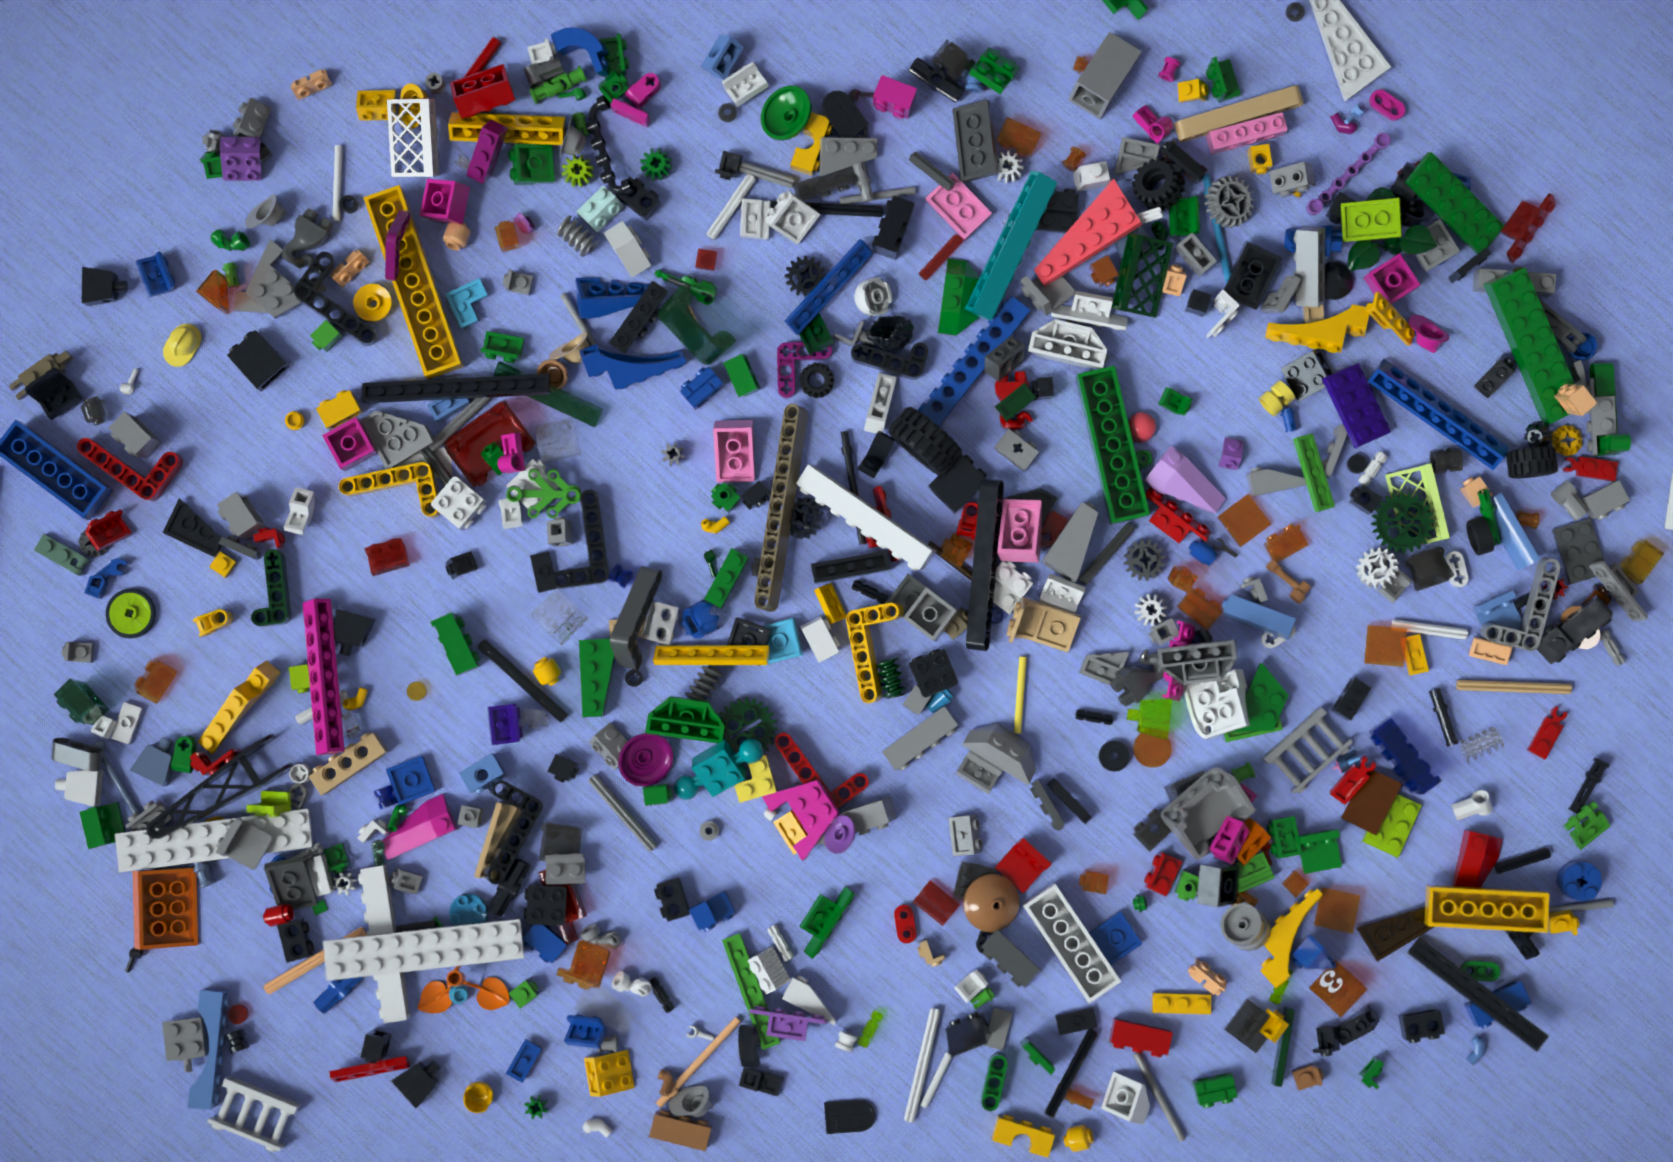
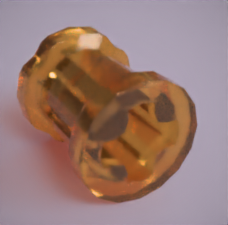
M1072 146L1070 148L1071 152L1066 160L1062 161V164L1067 169L1075 172L1081 159L1085 158L1086 154L1077 147Z
M1518 510L1516 514L1520 525L1537 529L1540 519L1539 512L1533 514Z

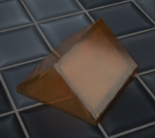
M213 270L196 292L224 314H230L226 276L218 270Z

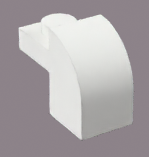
M295 487L289 501L290 513L285 522L284 531L303 535L307 524H310L313 516L315 496L313 491Z

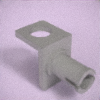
M863 321L858 323L851 340L836 333L832 335L833 339L850 347L857 341L870 347L874 346L873 342L867 339L866 333L862 331Z

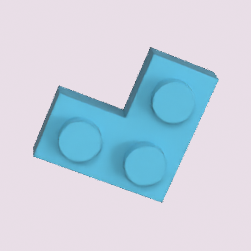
M480 278L445 294L461 329L479 322L471 304L488 297Z

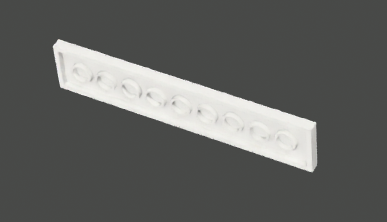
M310 809L280 813L279 817H269L268 814L266 816L240 817L272 835L273 840L265 853L313 847ZM235 818L189 824L162 839L151 838L147 834V830L115 834L118 870L119 872L230 858L216 853L218 849L216 845L221 837H225L228 831L226 830L228 823Z

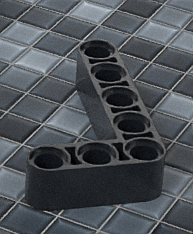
M319 253L294 288L296 299L365 346L373 345L376 341V333L372 327L317 291L334 267V259L330 253ZM322 258H329L330 264L323 266L320 264ZM312 273H317L319 279L317 281H310L309 276ZM300 289H307V296L300 297L298 295ZM318 299L325 302L321 308L314 306L315 301ZM334 310L341 313L337 319L330 317V313ZM349 321H354L357 326L355 329L349 330L346 328V324ZM365 332H370L373 334L371 340L366 341L362 338V335Z
M593 490L584 491L580 500L589 567L556 572L552 582L558 589L602 584L609 576L599 499L597 493ZM585 495H592L594 502L587 504L584 501ZM593 513L596 515L597 521L590 523L587 521L586 516ZM590 533H598L600 539L597 542L591 541L589 538ZM599 551L602 554V559L595 561L592 558V553ZM602 570L605 578L602 580L596 579L595 571ZM582 572L585 574L586 580L578 582L575 575ZM564 575L567 579L566 584H558L556 577Z
M494 778L489 782V792L517 807L514 816L483 871L486 880L492 884H500L505 879L543 807L539 799L502 779ZM502 783V790L496 793V786ZM518 792L519 798L516 801H512V795ZM534 801L535 807L532 810H529V803ZM525 818V825L523 827H519V821ZM516 835V842L510 844V838ZM507 853L506 860L500 861L501 854ZM497 870V876L491 879V872Z

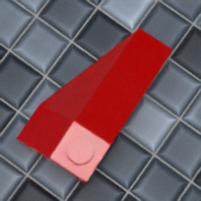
M1464 830L1452 886L1481 888L1499 858L1503 839Z

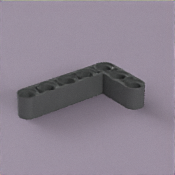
M642 566L639 569L611 633L610 646L618 666L638 670L641 666L642 654L636 638L660 585L662 571L646 566Z

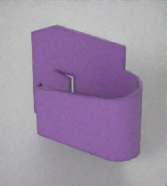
M520 212L513 219L523 234L524 232L531 234L535 228V224L530 217L526 216L525 218Z

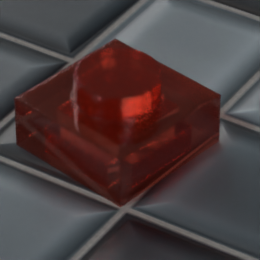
M698 249L695 268L714 271L717 251Z

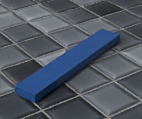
M859 239L784 320L794 334L799 335L873 254L863 240Z

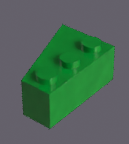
M451 612L430 621L432 627L435 626L438 632V639L443 644L446 656L457 676L480 667L478 662L481 659L477 651H473L471 647L473 641L470 634H466L463 627L466 625L462 616L458 617L457 614Z

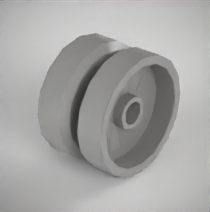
M1239 903L1232 905L1226 910L1222 916L1221 930L1226 940L1241 950L1253 951L1262 947L1268 940L1270 924L1266 916L1250 904Z

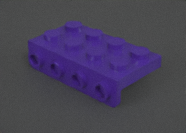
M1359 363L1322 379L1354 448H1358L1391 433L1388 422L1381 412L1380 405L1377 403Z

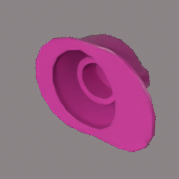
M1420 315L1409 317L1408 322L1410 326L1417 332L1416 342L1419 346L1435 353L1442 342L1449 340L1448 333L1440 329L1428 318Z

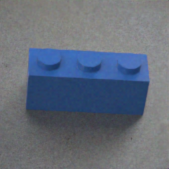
M1514 980L1491 991L1517 1012L1525 1010L1527 1005L1531 1003L1522 982L1519 980ZM1470 1001L1464 1004L1475 1026L1486 1028L1492 1025L1494 1020Z

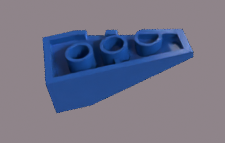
M597 277L575 278L579 316L585 319L599 318L633 307L646 291L649 284L630 282L628 285L618 283V280L603 282L601 278Z
M1311 935L1291 955L1294 958L1292 962L1300 969L1302 967L1305 969H1334L1337 966L1326 949Z

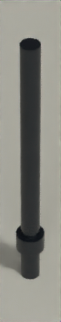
M848 431L840 432L843 445L841 450L842 455L845 457L850 491L859 497L852 458L853 447L850 446ZM856 526L859 545L867 544L866 537L860 533L861 529Z

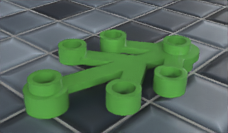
M536 468L529 470L528 477L530 480L535 481L543 490L520 489V487L513 485L507 489L506 493L508 500L511 502H518L521 497L542 498L536 505H531L528 508L527 513L531 518H536L539 512L554 498H562L555 506L547 508V516L555 518L568 503H578L582 495V491L578 486L568 485L559 476L557 469H550L548 471V479L555 481L562 489L554 490L540 476V472ZM532 472H536L538 475L536 477H532L530 474ZM555 472L557 476L552 478L550 473ZM516 490L518 494L514 496L511 494V491ZM574 491L576 495L571 497L569 492ZM536 509L537 513L531 514L530 510ZM551 509L556 510V514L551 515L549 511Z

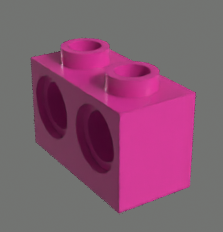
M1226 816L1209 850L1215 858L1233 865L1250 830L1244 822Z

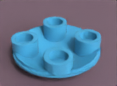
M469 893L463 894L452 902L449 910V919L454 926L486 922L488 909L483 899L479 896Z

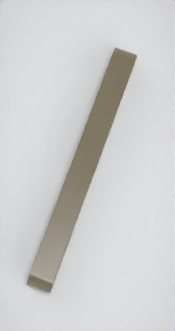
M793 403L786 406L783 414L754 598L755 606L768 612L775 611L779 605L791 529L790 520L793 516L792 509L794 508L797 490L796 482L799 478L808 420L807 410Z

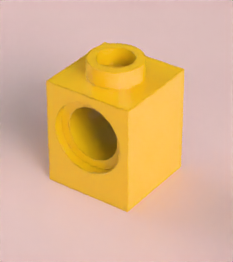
M1269 144L1249 147L1247 153L1250 172H1256L1257 175L1268 173V170L1273 166ZM1256 157H1262L1265 163H1257Z

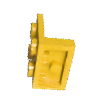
M628 1050L602 1056L584 1057L590 1096L602 1097L634 1088Z

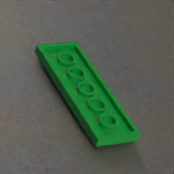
M1427 152L1405 181L1476 254H1479L1485 248L1487 249L1504 227L1486 206L1432 152Z

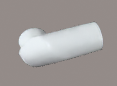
M599 1118L589 1119L583 1125L584 1132L600 1131L605 1137L613 1131Z

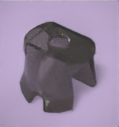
M1436 547L1412 555L1405 561L1407 567L1411 569L1414 589L1416 591L1447 582L1455 575L1444 558L1443 547Z

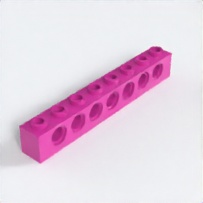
M311 599L302 604L316 755H334L344 752L345 749L331 599Z

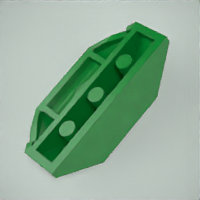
M947 259L938 334L957 336L978 319V316L965 310V307L980 276L965 260Z
M669 696L648 713L645 733L720 743L723 740L725 724L709 701Z

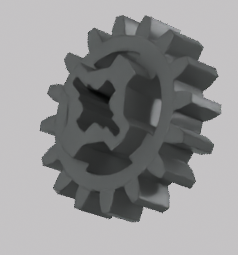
M1141 539L1139 545L1133 542L1134 548L1128 547L1127 551L1129 554H1124L1123 556L1128 558L1127 561L1123 562V565L1129 566L1126 572L1132 571L1131 577L1133 578L1137 575L1138 581L1142 577L1149 581L1150 575L1153 579L1156 578L1155 572L1160 574L1162 571L1159 567L1165 566L1161 562L1165 556L1160 555L1163 549L1157 550L1158 544L1155 543L1152 546L1151 540L1144 544L1143 539ZM1147 548L1152 550L1155 553V555H1151L1147 551ZM1137 549H1139L1138 556L1136 558H1132L1133 553ZM1143 555L1145 558L1149 559V561L1146 563V566L1143 562H1140V559L1143 558ZM1157 562L1155 568L1150 572L1151 564ZM1136 565L1141 568V572L1137 571L1134 566Z

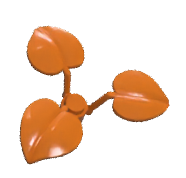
M457 966L447 974V989L445 984L440 981H432L424 987L418 1009L432 1014L448 1010L453 1003L448 993L451 986L460 987L463 984L480 989L477 994V1002L486 1010H496L508 1005L510 996L507 987L501 980L488 977L480 986L466 981L464 973L459 971L461 966Z

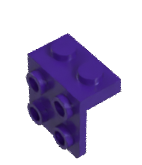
M516 703L487 707L491 745L520 742L523 732L522 727L518 725L521 713Z

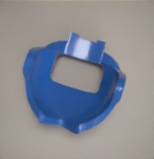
M703 599L683 611V622L680 624L686 630L687 636L691 635L694 638L701 639L705 635L720 629L717 626L719 615H711L709 612L713 604L706 603ZM689 616L698 630L697 632L690 626L688 622Z

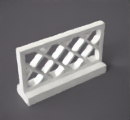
M435 98L387 100L392 177L439 176ZM393 103H399L404 108L399 116L393 112ZM414 103H420V112L417 116L409 109ZM406 112L414 118L408 126L401 120ZM416 121L422 128L418 135L411 129ZM397 122L405 127V130L400 135L394 131V126ZM407 131L415 137L409 145L402 139ZM417 140L423 146L420 154L411 148ZM399 141L406 147L401 155L395 148ZM408 151L416 156L411 164L403 158ZM400 160L407 166L403 173H397L396 164ZM418 160L424 164V172H417L413 168V165Z

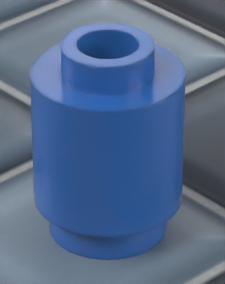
M1201 538L1198 541L1195 539L1188 547L1190 549L1189 554L1203 565L1210 566L1218 555L1215 549Z

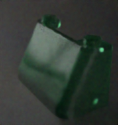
M683 284L660 307L658 317L700 363L711 365L737 340L727 331H719L712 337L686 310L692 302V294Z

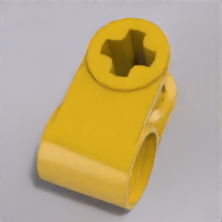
M217 609L194 618L193 622L197 624L200 632L199 637H205L229 626L233 622V615L228 610ZM221 613L225 615V621L223 623H220L219 621V615Z

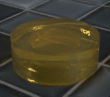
M412 682L407 687V695L411 700L420 701L427 694L426 686L421 682Z

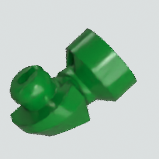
M221 229L215 230L210 236L211 242L219 249L245 251L251 246L248 237L241 231L233 234L232 240Z

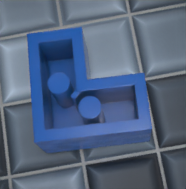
M726 890L689 909L698 931L703 929L704 932L713 929L716 926L715 923L721 919L725 922L733 918L732 914L736 912Z

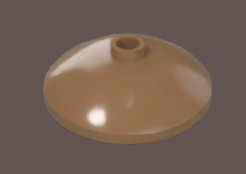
M998 874L982 875L975 879L965 892L963 899L965 916L979 930L985 932L1000 931L1010 925L1015 919L1019 910V894L1014 884L1006 877ZM995 902H998L997 908L993 907Z

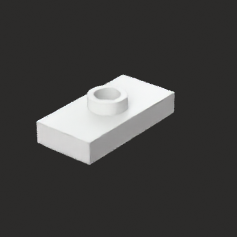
M123 702L111 739L130 745L143 708Z

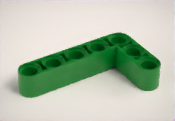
M1612 362L1591 363L1590 378H1594L1595 397L1615 396L1617 434L1597 436L1596 456L1619 455L1630 450L1631 438L1628 433L1618 434L1614 366Z

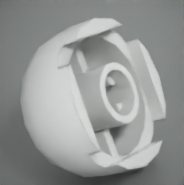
M880 277L868 278L862 281L855 290V304L862 313L868 316L885 314L889 310V303H892L891 289L887 282L880 280L882 279Z

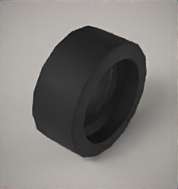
M1479 517L1467 521V535L1475 554L1479 556L1492 552L1494 550V539L1485 518Z

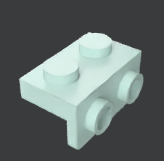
M602 186L576 212L595 232H599L624 206L605 186Z

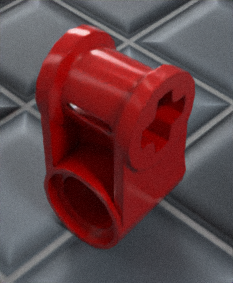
M969 502L962 510L956 536L971 537V540H975L977 513L975 516H968L966 509L968 506H974L978 512V504Z

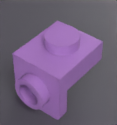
M1224 438L1222 456L1219 461L1220 467L1233 470L1238 469L1242 459L1244 441Z

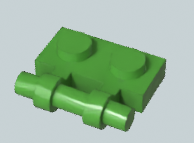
M1594 801L1589 805H1584L1578 814L1572 815L1568 818V822L1563 825L1567 831L1574 827V830L1569 835L1580 850L1611 826L1600 810L1595 813L1593 812L1598 808ZM1585 817H1588L1587 820L1580 824V821H1582Z

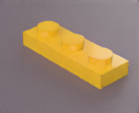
M1152 993V1013L1211 1015V994Z

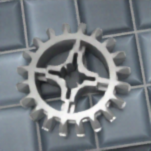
M1231 176L1218 178L1217 181L1212 182L1211 186L1208 187L1207 191L1209 193L1204 196L1208 201L1204 205L1209 207L1206 212H1211L1209 219L1215 218V224L1221 223V227L1228 226V228L1237 227L1248 220L1247 217L1252 215L1250 210H1253L1254 206L1251 203L1255 199L1250 197L1253 192H1248L1249 185H1243L1244 180L1238 181V177L1231 178Z

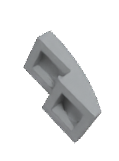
M1581 360L1569 365V368L1575 380V385H1584L1586 388L1585 372Z

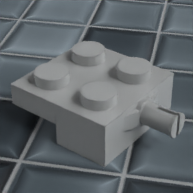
M203 1017L162 1022L166 1061H183L184 1072H192L191 1060L196 1057L207 1056L209 1053Z

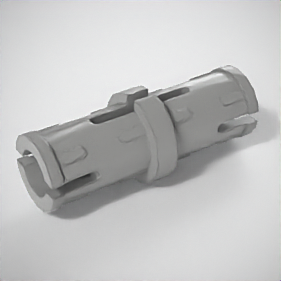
M864 162L853 165L857 179L856 185L860 189L863 203L875 200L870 185L871 179L868 178Z

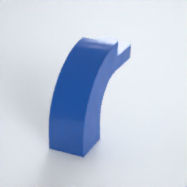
M564 28L550 34L558 53L564 56L572 51L584 49L589 53L595 72L601 77L609 75L607 69L609 64L604 56L610 53L600 39L580 28Z

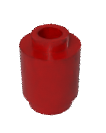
M286 904L266 908L263 914L264 922L270 927L288 923L294 918L292 906Z

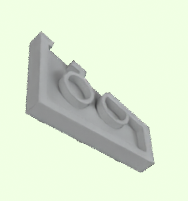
M820 137V176L877 158V138Z

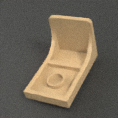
M1022 596L1021 601L1016 602L1012 617L1014 619H1010L1006 636H1009V642L1013 643L1015 638H1023L1069 652L1081 616Z

